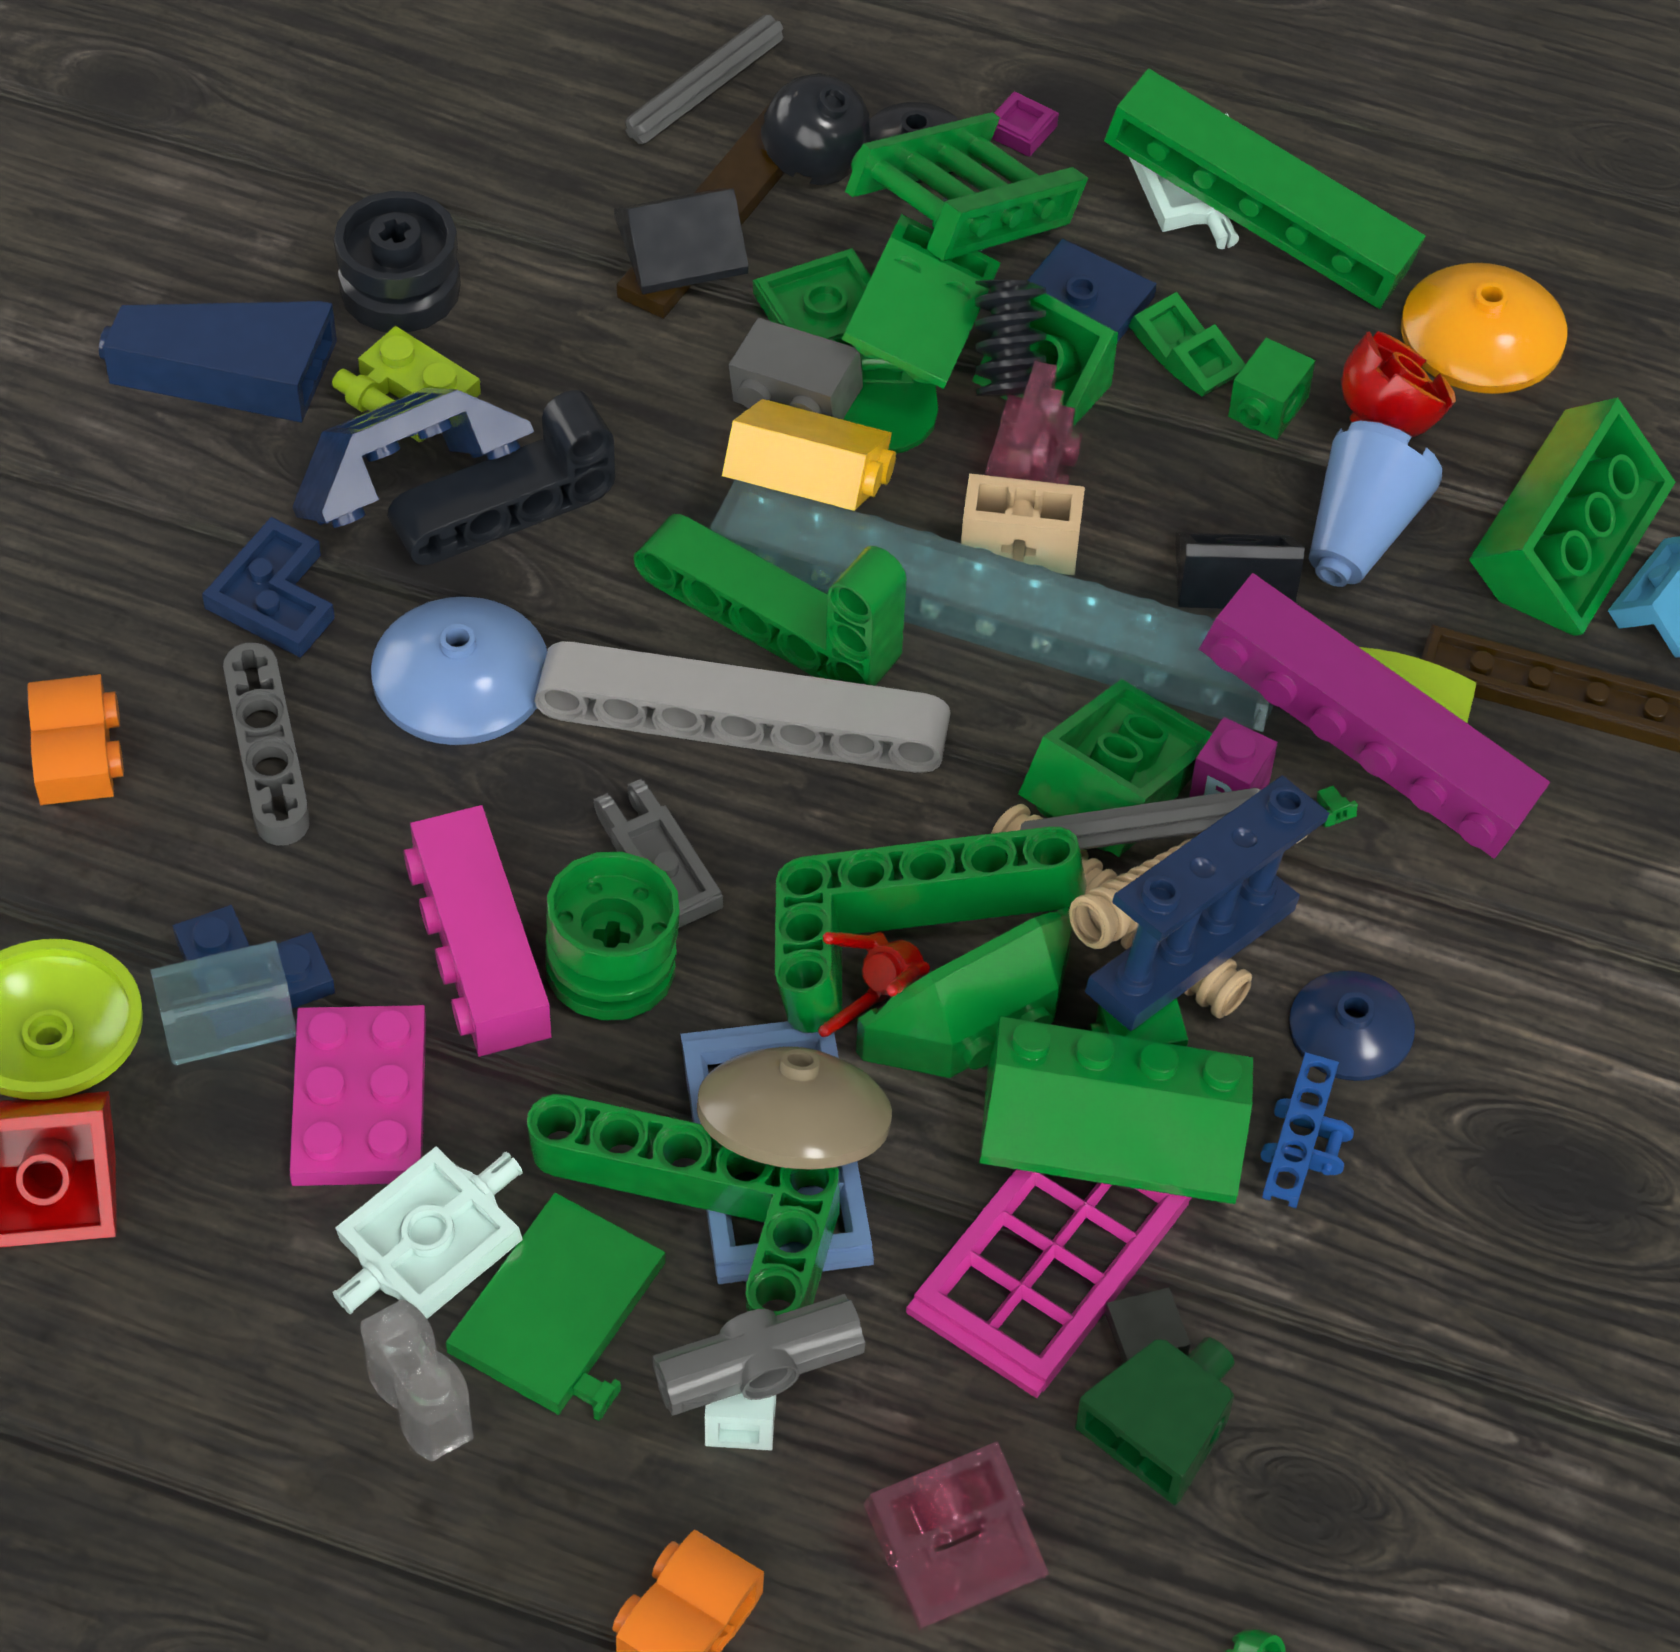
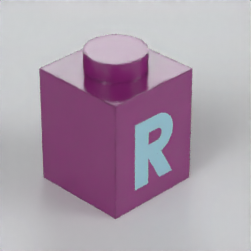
M1223 717L1196 758L1189 797L1251 788L1262 790L1270 783L1278 742Z

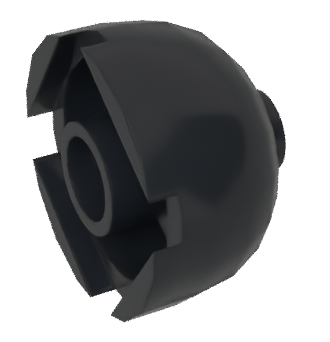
M822 73L796 77L784 85L774 95L765 111L764 124L761 127V140L772 161L783 172L792 177L796 172L803 176L812 177L810 183L816 185L836 183L851 174V164L855 154L862 147V144L868 143L870 139V117L863 98L847 82L836 76Z

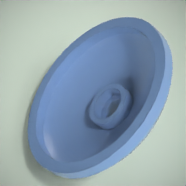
M477 597L438 599L406 612L384 632L374 650L372 658V685L376 699L384 713L404 731L426 741L439 744L467 745L481 743L500 737L517 728L537 709L534 700L547 648L542 636L534 625L522 614L504 604Z

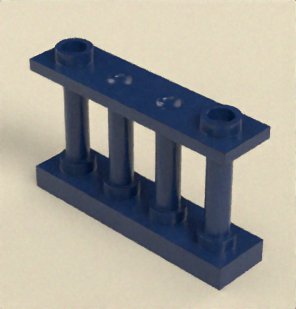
M1282 775L1116 892L1112 903L1138 924L1131 947L1089 976L1085 993L1128 1030L1132 1031L1295 911L1300 897L1298 892L1276 875L1283 853L1325 823L1329 812Z

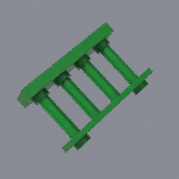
M990 112L862 144V147L852 160V174L845 192L851 197L888 189L933 221L932 226L934 230L926 250L944 261L1070 224L1088 177L1074 167L1038 175L991 142L1000 117ZM984 163L1011 183H1006L980 164ZM948 172L955 173L981 192L976 193ZM916 181H922L927 186L935 190L937 193L945 197L947 201L944 202L936 195L928 191L926 188L918 184Z

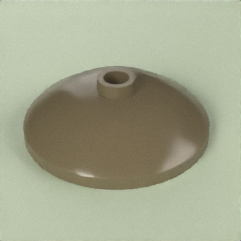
M775 1047L737 1055L712 1070L704 1078L698 1091L697 1114L700 1123L707 1133L719 1144L734 1153L772 1166L794 1169H825L847 1165L874 1153L886 1141L890 1132L892 1108L882 1088L867 1073L855 1065L825 1052L810 1048Z

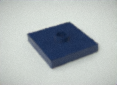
M1062 239L1027 280L1046 287L1047 294L1117 331V343L1129 329V324L1134 315L1143 311L1153 300L1157 283L1065 239Z

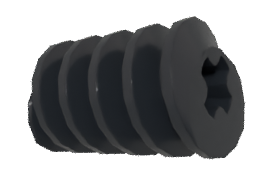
M1027 280L975 281V284L991 290L990 293L975 298V307L991 312V315L975 321L976 330L991 335V338L976 344L977 353L991 358V361L976 366V375L991 380V384L976 389V396H1030L1031 390L1046 385V378L1030 373L1031 367L1046 362V355L1030 350V345L1046 339L1045 332L1030 327V322L1046 317V310L1030 305V299L1046 294V287Z

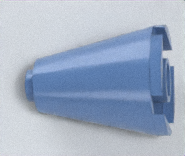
M1367 421L1352 422L1348 431L1343 432L1341 428L1336 433L1332 442L1309 554V561L1315 568L1316 575L1322 581L1337 587L1359 583L1438 489L1442 480V467L1435 454L1427 447L1423 455L1408 446L1412 436L1399 429Z

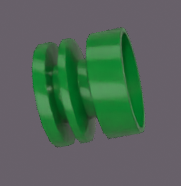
M596 852L572 861L555 876L547 894L545 966L546 980L558 1000L581 1015L598 1020H624L650 1011L668 994L675 977L676 940L678 937L680 909L678 891L665 871L648 859L629 853Z

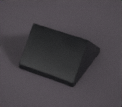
M734 188L713 189L614 209V217L642 294L748 274L749 266Z
M1176 532L1178 607L1224 609L1252 573L1296 602L1305 547L1292 536Z

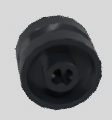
M387 191L369 195L351 205L338 220L334 235V247L339 266L340 294L345 309L359 323L380 332H389L394 326H397L408 333L428 328L449 314L458 302L461 286L460 266L457 260V230L451 214L436 200L416 192Z

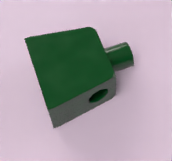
M1205 1337L1188 1356L1167 1340L1156 1339L1089 1389L1080 1398L1075 1429L1176 1506L1184 1496L1229 1419L1234 1394L1220 1380L1234 1366V1358L1222 1343L1211 1337Z

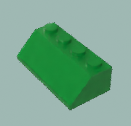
M1618 397L1566 409L1471 555L1469 561L1500 603L1570 635H1582L1676 481Z
M1000 1016L987 1068L979 1163L1235 1204L1238 1196L1252 1110L1253 1057Z

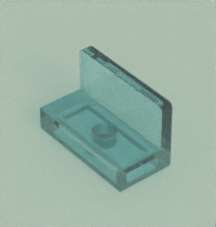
M276 941L150 970L171 1061L175 1065L285 1040L296 1035L288 986Z

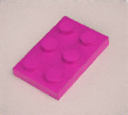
M424 1005L298 1008L290 1156L292 1186L390 1184L422 1158L426 1040Z

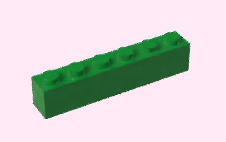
M1149 68L1118 104L1104 140L1105 143L1378 309H1381L1409 271L1426 237L1405 222L1387 213L1359 194L1349 190L1311 165L1306 164Z

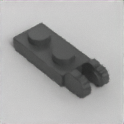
M642 779L627 784L630 803L639 815V817L630 821L625 819L617 804L608 793L594 799L593 803L596 814L617 852H625L646 858L665 871L678 891L679 927L723 908V895L666 805L660 806Z

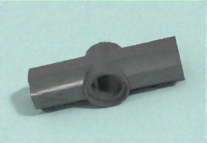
M842 1294L777 1316L774 1311L769 1309L747 1311L728 1321L721 1328L718 1335L654 1355L653 1368L666 1409H669L673 1416L741 1393L744 1398L749 1400H761L772 1397L791 1387L797 1381L799 1374L863 1354L865 1351V1340L860 1326V1319L852 1300H848L846 1295Z

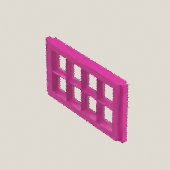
M1016 1169L915 1293L914 1299L907 1306L906 1313L1030 1395L1038 1398L1104 1315L1106 1304L1118 1297L1189 1205L1192 1197L1136 1189L1158 1204L1138 1230L1133 1232L1095 1208L1112 1186L1111 1184L1098 1182L1083 1200L1046 1177L1043 1173ZM1034 1186L1039 1187L1075 1210L1053 1240L1012 1215ZM1086 1218L1127 1243L1104 1273L1063 1247ZM1003 1225L1043 1250L1042 1254L1020 1281L980 1255ZM1054 1258L1095 1284L1072 1314L1031 1288ZM970 1266L1011 1291L988 1322L947 1296ZM1022 1299L1063 1325L1040 1355H1037L999 1330V1327Z

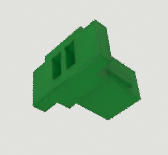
M1334 785L1318 791V804L1329 812L1327 821L1322 824L1324 828L1357 817L1358 804L1356 801L1349 802L1346 797H1342Z
M584 1372L573 1387L574 1396L592 1405L594 1419L600 1422L620 1393L621 1382L617 1379H614L612 1383L605 1380L601 1382Z

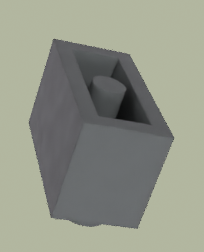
M759 317L729 363L733 402L742 404L748 409L761 399L843 420L863 387L860 353L854 347Z

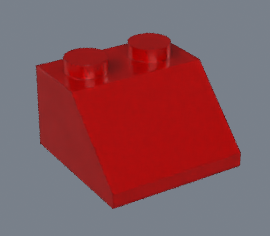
M109 1091L72 1094L43 1100L14 1099L0 1101V1247L116 1237V1153Z

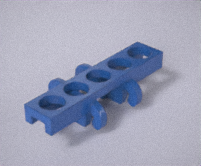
M1305 1052L1292 1098L1280 1099L1276 1102L1274 1114L1279 1118H1285L1278 1143L1265 1144L1260 1153L1263 1161L1272 1162L1262 1199L1270 1201L1273 1196L1289 1201L1288 1206L1297 1208L1308 1169L1321 1172L1324 1175H1338L1343 1172L1344 1162L1338 1157L1341 1143L1348 1142L1353 1138L1354 1130L1342 1120H1335L1324 1116L1336 1076L1338 1061ZM1310 1067L1324 1069L1327 1072L1325 1082L1314 1083L1307 1078ZM1308 1092L1317 1095L1320 1098L1318 1106L1300 1102L1302 1093ZM1293 1121L1294 1125L1311 1129V1133L1305 1136L1295 1134L1289 1124ZM1317 1136L1328 1139L1325 1152L1314 1149ZM1288 1145H1297L1304 1151L1289 1147ZM1279 1172H1290L1296 1177L1293 1188L1283 1189L1276 1184Z

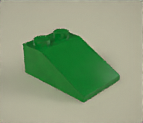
M1121 678L1043 736L1018 795L1034 804L1037 810L1048 818L1174 800L1192 779L1196 758L1212 733ZM1137 842L1099 847L1098 849L1111 852L1120 857Z

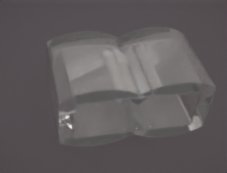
M401 1299L362 1320L361 1335L370 1381L377 1393L388 1404L398 1409L403 1434L413 1449L424 1458L434 1461L472 1440L474 1433L466 1381L458 1367L448 1357L436 1350L433 1330L423 1313L413 1304Z

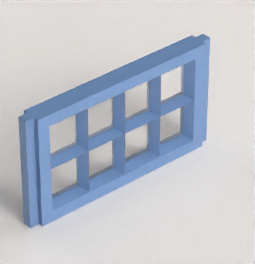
M786 1021L681 1034L682 1055L693 1123L701 1124L697 1114V1099L700 1085L709 1074L707 1065L721 1064L737 1055L754 1050L787 1046L810 1048L838 1057L834 1032L828 1037H821L818 1032L803 1033L794 1029ZM857 1161L838 1166L840 1204L845 1232L833 1234L823 1271L874 1265L872 1241ZM817 1186L800 1188L797 1192L804 1195H814L820 1193L823 1189ZM706 1210L718 1284L747 1281L758 1243L736 1246L731 1215ZM790 1242L784 1244L780 1249L796 1253L804 1250L807 1246L800 1242Z

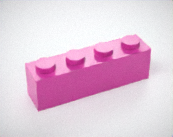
M480 805L410 823L413 848L403 850L405 864L412 886L423 883L427 897L419 899V904L427 934L439 933L443 947L435 949L443 984L455 983L459 998L451 999L460 1036L472 1035L478 1057L552 1038L549 1002L483 806Z

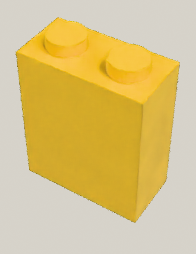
M761 399L733 420L722 476L855 511L870 496L875 497L881 484L887 485L889 483L895 465L896 452L888 450L892 432Z

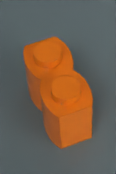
M101 674L29 682L28 706L31 727L32 767L40 805L114 797L113 778L124 777L120 741H110L109 728L120 727L116 692H105Z
M695 1529L681 1544L672 1541L663 1550L653 1568L652 1577L657 1581L647 1590L642 1598L633 1594L620 1609L613 1624V1631L618 1633L616 1636V1652H722L725 1645L735 1636L763 1593L764 1571Z

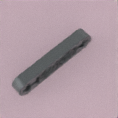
M244 643L228 652L224 659L223 669L255 829L259 837L267 843L276 846L289 845L305 836L309 829L310 817L278 663L274 652L266 645ZM245 669H257L261 689L249 691ZM259 710H267L278 716L274 723L264 728H254L245 723L250 714ZM269 757H277L288 763L281 773L273 776H265L255 770L256 765L260 761ZM283 795L288 819L276 821L272 797Z

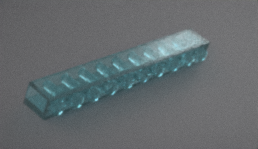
M736 479L711 525L712 531L826 594L829 587L864 548L877 546L885 549L901 563L906 573L904 622L1105 684L1113 685L1122 678L1157 700L1219 719L1226 717L1238 724L1261 732L1264 731L1273 705L1261 693L1231 672L1221 669L1210 657L1198 650L1215 619L1209 616L1195 615L1165 606L1153 599L1139 598L1109 589L1096 582L1083 581L1050 571L1040 565H1030L997 555L984 548H974L944 539L934 533L918 531L888 522L875 515H865L842 507Z

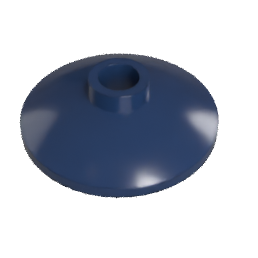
M1358 971L1331 972L1310 981L1297 994L1289 1017L1290 1034L1295 1047L1304 1058L1306 1052L1338 1061L1339 1064L1335 1078L1351 1081L1371 1080L1393 1071L1407 1057L1415 1034L1414 1017L1404 997L1386 981ZM1346 1012H1357L1363 1015L1364 1017L1354 1018L1349 1016ZM1315 1067L1319 1071L1327 1074V1072L1320 1067Z

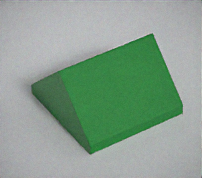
M1046 293L1030 299V305L1046 310V317L1030 322L1031 328L1046 333L1045 340L1030 345V350L1046 355L1045 363L1030 368V373L1046 378V385L1031 390L1030 396L1001 398L1058 430L1068 433L1112 386L1118 332ZM984 355L980 365L991 361V358ZM975 373L972 382L981 387L991 384V380L978 376Z

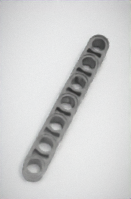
M558 642L548 648L534 700L536 707L543 714L560 721L913 773L934 771L940 766L951 714L950 708L944 700L927 693L577 642Z

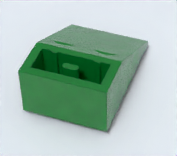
M901 214L844 332L842 340L852 344L859 353L873 359L881 358L903 369L909 377L918 382L932 383L944 389L980 312V308L975 307V298L987 294L990 290L975 284V281L994 280L1001 262L979 251L942 261L926 250L934 229Z

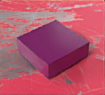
M1014 91L994 112L1000 117L992 139L1030 157L1058 126L1059 113Z

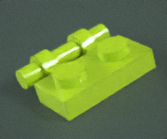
M394 326L358 358L361 375L356 376L343 368L335 374L332 381L333 388L345 395L346 402L361 412L371 411L395 401L386 395L388 392L398 398L423 388L457 389L473 397H478L481 394L480 379L397 326ZM418 434L411 436V438L415 439L418 442H422L425 440L420 439Z

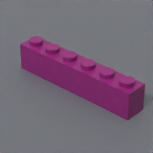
M1254 573L1250 575L1216 617L1198 649L1210 657L1221 669L1234 674L1261 693L1269 703L1285 710L1309 727L1317 737L1333 744L1361 764L1368 773L1384 780L1408 797L1416 807L1429 812L1460 834L1467 843L1480 848L1494 859L1550 784V781Z

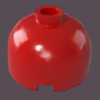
M1370 331L1363 336L1345 362L1341 378L1344 400L1353 411L1349 416L1351 422L1367 421L1381 423L1399 429L1412 436L1411 438L1430 430L1444 417L1456 402L1455 392L1440 373L1433 381L1428 377L1427 373L1421 368L1427 360L1400 340L1380 331H1377L1373 337Z

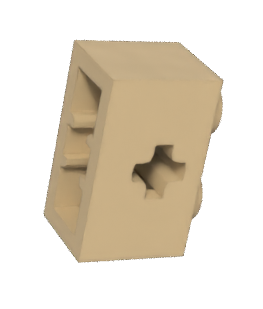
M969 473L963 514L960 562L1074 575L1085 487Z

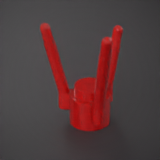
M826 932L823 935V941L826 944L867 950L868 954L864 959L862 973L869 989L867 993L821 1025L818 1029L819 1035L821 1037H828L874 1004L886 1000L888 995L891 997L896 996L906 987L928 974L930 971L929 964L923 961L922 954L918 948L905 940H896L888 943L886 937L881 932L869 936Z

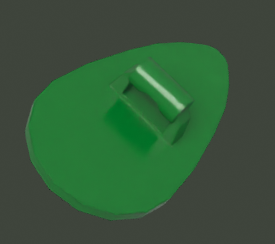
M860 353L863 387L843 420L892 432L888 450L895 451L896 454L904 453L922 444L934 430L938 415L936 385L918 382L909 377L903 369L881 358L873 359Z

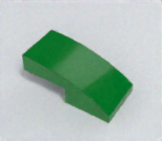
M1177 292L1134 315L1129 324L1132 332L1164 368L1185 386L1202 397L1234 379L1245 366L1244 361L1216 324L1204 329Z

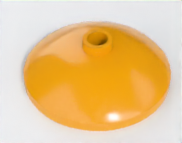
M1489 263L1454 265L1428 275L1410 292L1406 299L1401 319V332L1404 343L1427 360L1422 366L1425 371L1435 378L1440 373L1449 385L1477 393L1496 394L1514 392L1540 382L1558 365L1567 341L1566 319L1556 299L1542 285L1527 275L1508 267Z

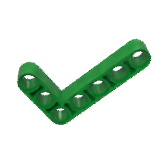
M681 514L669 516L634 554L635 567L648 583L814 677L876 686L901 657L907 578L901 563L891 553L880 547L868 546L864 548L829 587L827 594Z
M1042 827L804 856L786 863L780 869L776 878L775 976L788 1023L794 1029L803 1033H816L821 1025L842 1010V947L824 943L823 935L826 932L860 934L1060 910L1070 907L1072 901L1080 895H1085L1087 887L1076 835L1063 827Z
M552 1094L542 1097L533 1104L528 1112L527 1128L534 1162L542 1172L559 1178L764 1222L746 1283L747 1311L765 1309L762 1306L772 1300H784L791 1304L784 1310L774 1311L776 1316L813 1304L839 1215L840 1190L838 1167L794 1169L760 1163L738 1155L719 1144L707 1133L702 1124L578 1097ZM558 1131L571 1133L566 1138L559 1140L546 1138L551 1133ZM618 1145L634 1147L622 1154L609 1151ZM682 1158L697 1161L687 1167L671 1165L674 1161ZM743 1172H754L760 1175L751 1181H740L734 1178ZM805 1186H817L823 1189L820 1193L814 1195H804L797 1192ZM790 1242H800L807 1246L804 1250L796 1253L780 1249L784 1244Z

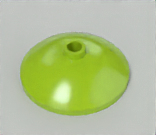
M67 939L28 941L0 951V1094L29 1100L53 1099L72 1095L98 1084L125 1062L140 1036L143 1010L138 986L131 973L119 960L93 945Z

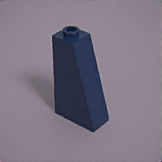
M323 301L121 305L112 326H106L102 331L99 341V356L106 362L110 384L302 423L337 342L333 305Z

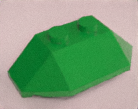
M1065 907L1057 912H1049L1024 922L923 976L896 996L891 997L883 1007L871 1009L860 1016L857 1021L856 1052L862 1061L951 1078L968 1068L977 1070L989 1063L1000 1016L1052 1024L1055 1020L1071 946L1073 928L1069 918V908Z

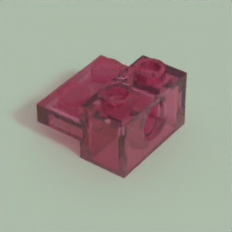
M1034 361L1024 398L1008 395L1001 424L984 475L1069 485L1070 476L1063 474L1065 465L1075 467L1082 433L1073 432L1075 408L1062 406L1064 391L1055 389L1056 365Z
M998 1441L870 1494L864 1502V1507L890 1568L893 1567L919 1630L1046 1577L1049 1574L1023 1514L1022 1508L1025 1504ZM976 1531H981V1534L972 1539L935 1552V1549Z

